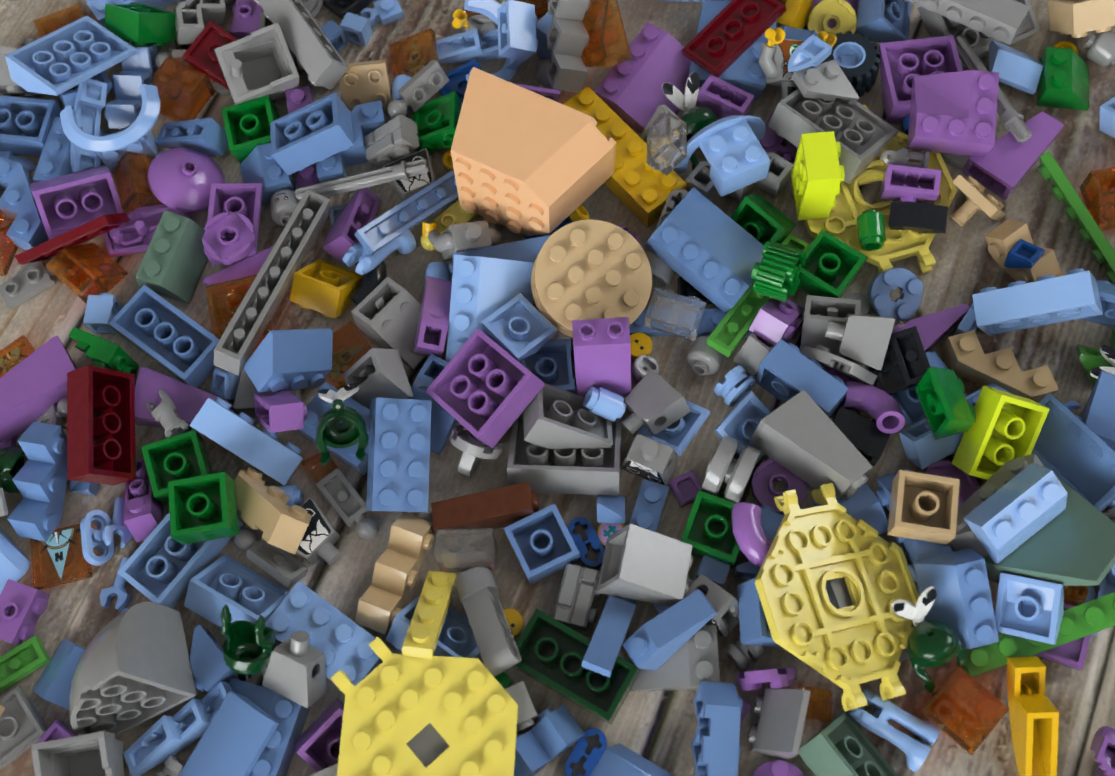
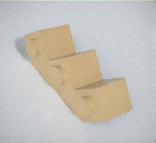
M1007 219L985 235L988 252L1015 281L1030 283L1037 281L1038 277L1044 275H1055V277L1067 275L1065 272L1060 271L1054 250L1040 247L1045 250V253L1032 268H1007L1004 266L1007 254L1020 239L1034 245L1027 223Z
M975 330L948 337L940 349L948 369L954 370L957 377H964L976 383L975 386L982 388L983 385L987 386L994 383L1011 394L1031 399L1037 403L1049 392L1054 395L1059 390L1048 365L1021 372L1011 347L984 354Z
M242 467L235 479L237 508L242 512L240 518L252 529H261L264 532L262 538L268 544L296 554L312 515L308 514L307 510L300 506L286 505L290 496L286 495L285 491L279 487L265 486L268 477L264 476L262 471L254 467Z
M402 512L391 527L388 547L375 562L371 586L359 599L355 623L383 634L388 633L395 616L403 610L402 608L410 589L415 586L418 580V570L426 551H429L435 538V535L431 534L433 522L406 512Z

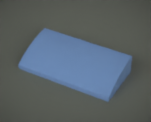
M1049 392L1039 402V404L1050 410L1031 454L1035 453L1045 468L1052 470L1057 478L1061 479L1102 512L1115 499V451Z
M229 691L179 776H249L279 723L247 696Z

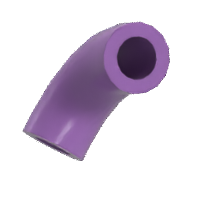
M844 381L845 386L849 389L841 403L842 407L858 409L870 414L875 418L878 429L884 433H896L904 427V413L898 402L887 392L870 384Z
M736 503L732 506L733 534L743 554L753 565L761 568L772 544L765 536L761 527V508L751 503Z

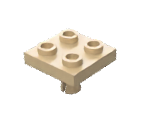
M386 59L347 63L346 65L349 69L340 78L339 84L343 103L351 112L358 104L381 100L384 110H387L389 103L392 101Z
M959 174L952 181L967 196V200L950 216L961 227L978 210H983L990 218L998 222L1006 215L1001 210L1004 205L990 193L985 195L983 191L986 188L970 175L965 178Z

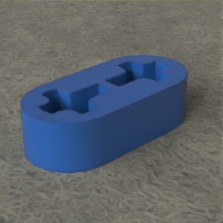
M578 517L573 519L568 525V531L580 553L582 564L589 569L600 568L605 550L592 524L586 518ZM577 525H580L582 528H588L585 530L587 540L584 542L579 534H573L576 532L575 527ZM590 545L594 552H600L597 562H593L592 559L586 560L588 556L587 546Z
M591 728L584 732L585 735L579 739L565 763L566 776H572L573 770L570 765L572 762L578 764L582 756L587 758L583 765L584 770H586L584 776L591 775L607 746V739L601 730ZM595 734L600 736L599 743L602 745L601 748H593L590 755H587L585 751L589 744L585 741L588 736L593 738Z

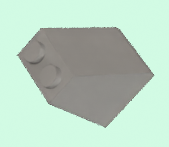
M630 523L607 538L596 592L672 606L684 599L688 592V583L686 581L688 571L693 563V557L691 556L692 545Z

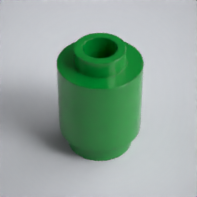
M877 210L862 212L857 217L859 243L862 245L863 250H879L884 246L883 242L886 240L884 215Z

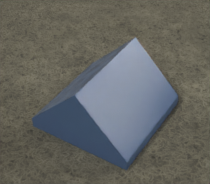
M63 638L33 691L44 700L69 710L70 687L73 675L86 648Z

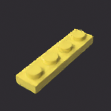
M443 571L428 572L402 645V655L433 658L455 589L454 582L457 574Z

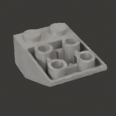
M387 276L351 311L356 327L383 348L398 349L402 362L413 371L428 357L427 355L412 352L421 304L406 289Z

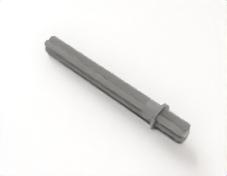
M960 35L955 37L959 58L967 70L988 71L965 37ZM998 86L997 113L1004 122V128L1010 130L1017 142L1025 143L1032 137V133L1023 121L1024 116L1017 113Z
M424 158L410 162L403 160L401 164L297 188L295 190V197L300 201L307 189L324 197H329L401 179L408 181L410 177L427 174L429 172V165Z

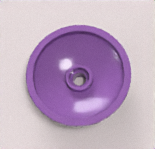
M173 148L163 151L153 159L148 170V183L156 198L166 206L182 212H201L209 209L211 183H225V177L220 166L208 155L190 148Z

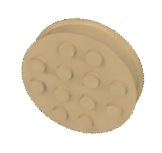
M588 219L575 221L555 231L542 246L531 273L532 295L539 312L557 328V331L573 338L572 320L629 317L630 326L645 309L652 289L651 267L642 246L626 230L602 220Z

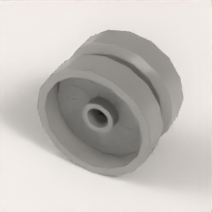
M724 435L717 451H714L710 459L701 491L716 496L719 494L723 483H726L727 487L723 498L734 503H740L761 450L747 445L743 448L737 460L735 455L739 447L738 441Z

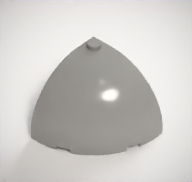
M141 602L116 616L100 630L84 651L73 675L69 697V715L73 730H78L79 735L107 731L115 733L116 737L196 696L182 618L179 611L155 602Z

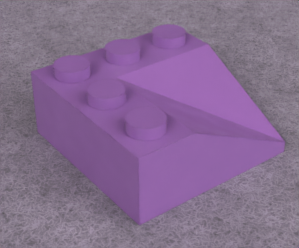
M954 35L879 43L882 99L887 123L902 122L905 117L910 115L914 76L963 71Z
M966 70L914 76L912 81L907 148L986 157L995 145L999 72Z
M477 328L425 392L478 440L493 448L540 392L545 383Z

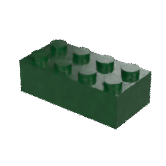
M536 609L516 642L521 661L512 667L611 725L640 674L639 668L620 656H617L610 677L582 667L581 664L591 640Z

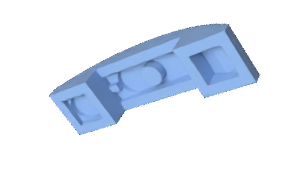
M88 79L79 84L74 110L79 128L87 134L99 136L101 109L106 104L107 83ZM70 141L72 173L100 166V157L96 152L84 150Z

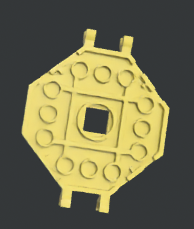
M898 131L897 135L859 176L849 184L845 181L840 182V193L835 197V208L831 209L829 218L803 220L809 236L816 238L823 229L867 256L866 262L877 266L878 273L893 268L891 262L917 256L921 275L932 271L931 266L935 265L936 261L929 250V246L935 234H919L917 230H890L888 225L891 202L900 201L886 200L869 204L864 201L858 187L880 180L881 183L883 182V175L888 164L881 160V153L885 150L895 151L901 147L907 148L908 135ZM908 149V151L924 153V151ZM930 152L927 169L942 170L939 196L934 204L949 208L958 190L952 183L953 179L939 152ZM909 159L912 162H919V160ZM866 210H877L884 215L886 240L883 242L884 246L879 250H863L862 245L859 243L857 217Z
M833 483L821 485V489L811 491L814 501L821 506L800 510L795 489L785 491L782 496L774 498L777 508L784 512V517L754 582L773 641L841 687L844 692L841 701L845 712L868 705L859 685L881 678L880 695L883 701L906 694L897 674L901 665L898 661L902 650L907 648L908 637L913 631V627H911L913 620L897 615L893 611L891 604L896 600H906L916 605L920 596L903 549L896 543H888L878 535L879 531L862 519L856 520L847 514V509L837 502ZM844 578L853 606L836 609L830 603L825 588L826 581Z
M377 637L369 646L383 662L355 686L345 672L341 670L330 678L345 694L337 776H514L518 704L478 658L433 656L430 659L392 653L381 638ZM431 723L450 747L428 767H425L408 746V742Z

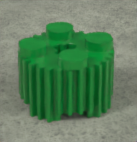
M767 241L762 250V256L764 257L761 260V264L755 263L752 270L751 278L756 279L753 291L779 301L787 302L788 295H795L800 285L801 279L798 278L800 274L799 265H805L807 255L806 252L800 251V249Z

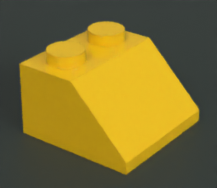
M318 259L294 272L289 301L299 304L303 309H312L321 313L326 318L335 319L345 313L350 307L353 300L349 294L360 285L362 275Z

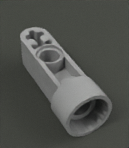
M676 189L669 194L655 231L688 194V191ZM647 249L645 253L651 267L652 287L660 289L669 288L675 271Z
M475 567L464 571L456 578L454 587L461 607L466 611L482 660L493 676H497L519 663L521 656L500 603L499 590L491 570L485 567Z

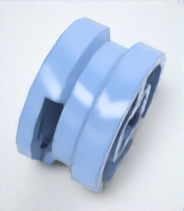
M738 365L724 376L725 378L722 382H718L714 388V393L718 397L722 396L724 403L728 407H732L753 388L756 380L752 376H747L745 369Z

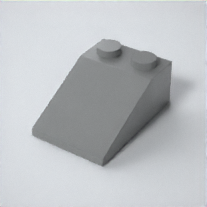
M548 384L544 385L523 411L524 441L547 449L611 448L613 445L611 421L589 412L588 408L583 406L585 397Z
M704 625L656 671L639 669L640 674L630 692L698 690L700 681L720 683L717 626ZM636 631L628 632V639H629ZM629 656V662L635 665V663Z
M765 689L762 696L757 695L754 705V713H758L756 725L751 724L747 742L752 743L751 751L785 761L798 755L811 691L805 689Z

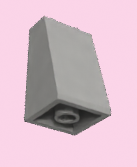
M802 390L764 417L749 441L755 448L761 450V452L803 481H806L813 488L821 489V485L833 483L837 501L843 496L848 500L860 490L859 487L869 479L866 474L873 467L805 390Z

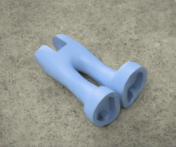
M409 230L372 255H369L362 244L358 242L349 248L342 260L348 267L359 262L355 272L364 275L376 268L395 250L402 255L411 253L416 248V241Z
M863 689L862 692L866 697L868 705L875 709L874 714L871 715L859 707L850 710L849 715L867 730L902 750L906 755L907 767L916 773L931 750L930 747L935 743L944 724L935 719L922 720L889 700L883 701L881 695ZM888 720H892L905 727L915 736H918L922 742L894 728L888 723Z

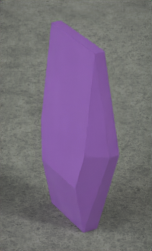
M165 204L138 207L127 214L130 219L129 223L113 228L103 234L109 255L113 258L147 251L164 210L190 218L193 221L191 213L172 209Z

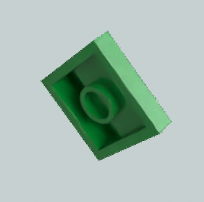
M455 91L428 101L417 111H413L412 120L417 124L418 134L416 135L419 139V147L416 148L417 152L427 148L429 156H432L438 149L444 147L451 148L459 119L460 97Z
M73 327L69 337L77 343L75 347L86 353V357L93 361L92 366L134 374L135 378L139 365L119 345Z

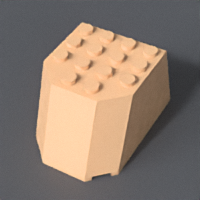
M473 67L470 72L451 146L460 207L468 213H476L483 216L490 223H499L516 234L521 233L526 236L550 234L613 175L615 170L616 142L612 137L606 138L595 127L598 122L592 116Z

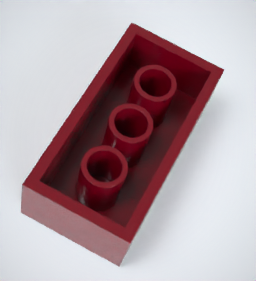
M91 365L68 372L67 480L107 485H118L135 480L134 374Z

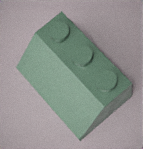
M164 210L135 276L139 288L145 285L158 295L189 305L208 261L202 243V237L204 238L205 233L204 228L190 218Z
M846 711L799 748L798 754L802 757L805 765L816 776H898Z

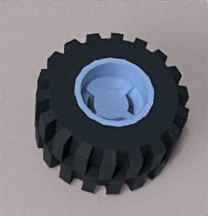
M847 31L846 34H842V32L836 33L837 41L832 47V53L822 63L835 59L860 98L864 96V92L868 93L876 82L881 61L880 50H877L878 45L875 42L871 43L870 37H862V33L852 34V31Z

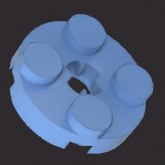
M889 268L882 273H878L871 280L867 292L868 301L871 302L872 310L877 316L892 317L895 321L906 320L912 317L921 304L923 283L914 273L907 269ZM898 287L901 296L893 302L891 300L893 296H889L890 290H896Z

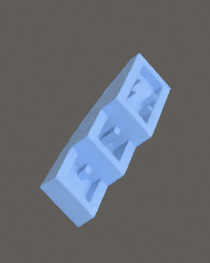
M476 28L473 31H466L432 41L434 59L439 64L468 63L474 59L478 62L505 58L499 57L498 29L480 36Z
M221 681L203 699L192 698L173 717L163 715L123 753L131 776L142 775L165 762L170 755L177 754L203 736L229 691H233L230 684Z

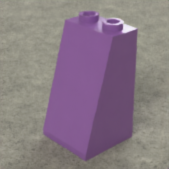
M629 317L572 320L577 395L585 397L590 387H602L623 396L625 401V398L631 392Z
M58 335L51 338L0 378V442L23 433L33 421L35 422L53 404L57 405L62 398L67 397V373L76 370L77 367Z

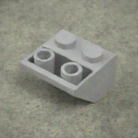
M807 295L800 352L804 345L816 348L818 344L831 349V354L853 362L854 359L838 353L840 341L826 338L825 333L829 321L845 325L848 314L860 315L861 300Z
M371 348L343 374L346 385L352 383L359 384V390L350 398L369 410L370 400L374 398L411 399L414 397L398 349Z

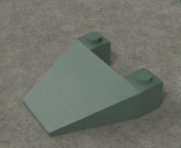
M1058 478L1068 493L1066 509L998 564L994 563L989 555L982 556L985 558L988 580L999 583L1000 572L1060 583L1064 584V586L1100 585L1115 564V523Z

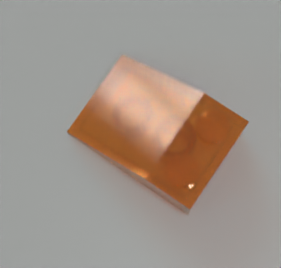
M590 0V8L585 13L582 21L589 34L588 46L584 48L581 56L585 67L609 68L632 59L617 0Z

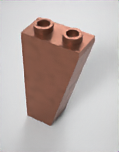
M529 482L431 503L433 529L437 537L504 528L540 511L536 490H531Z

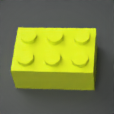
M834 131L801 134L791 173L797 221L829 218L831 209L835 208V197L840 193V182L844 181L845 171L844 166L839 165L838 158L841 156L840 142L835 140Z
M983 385L974 407L975 423L967 432H964L952 464L968 475L988 480L1007 461L1031 455L1050 409L1031 399Z

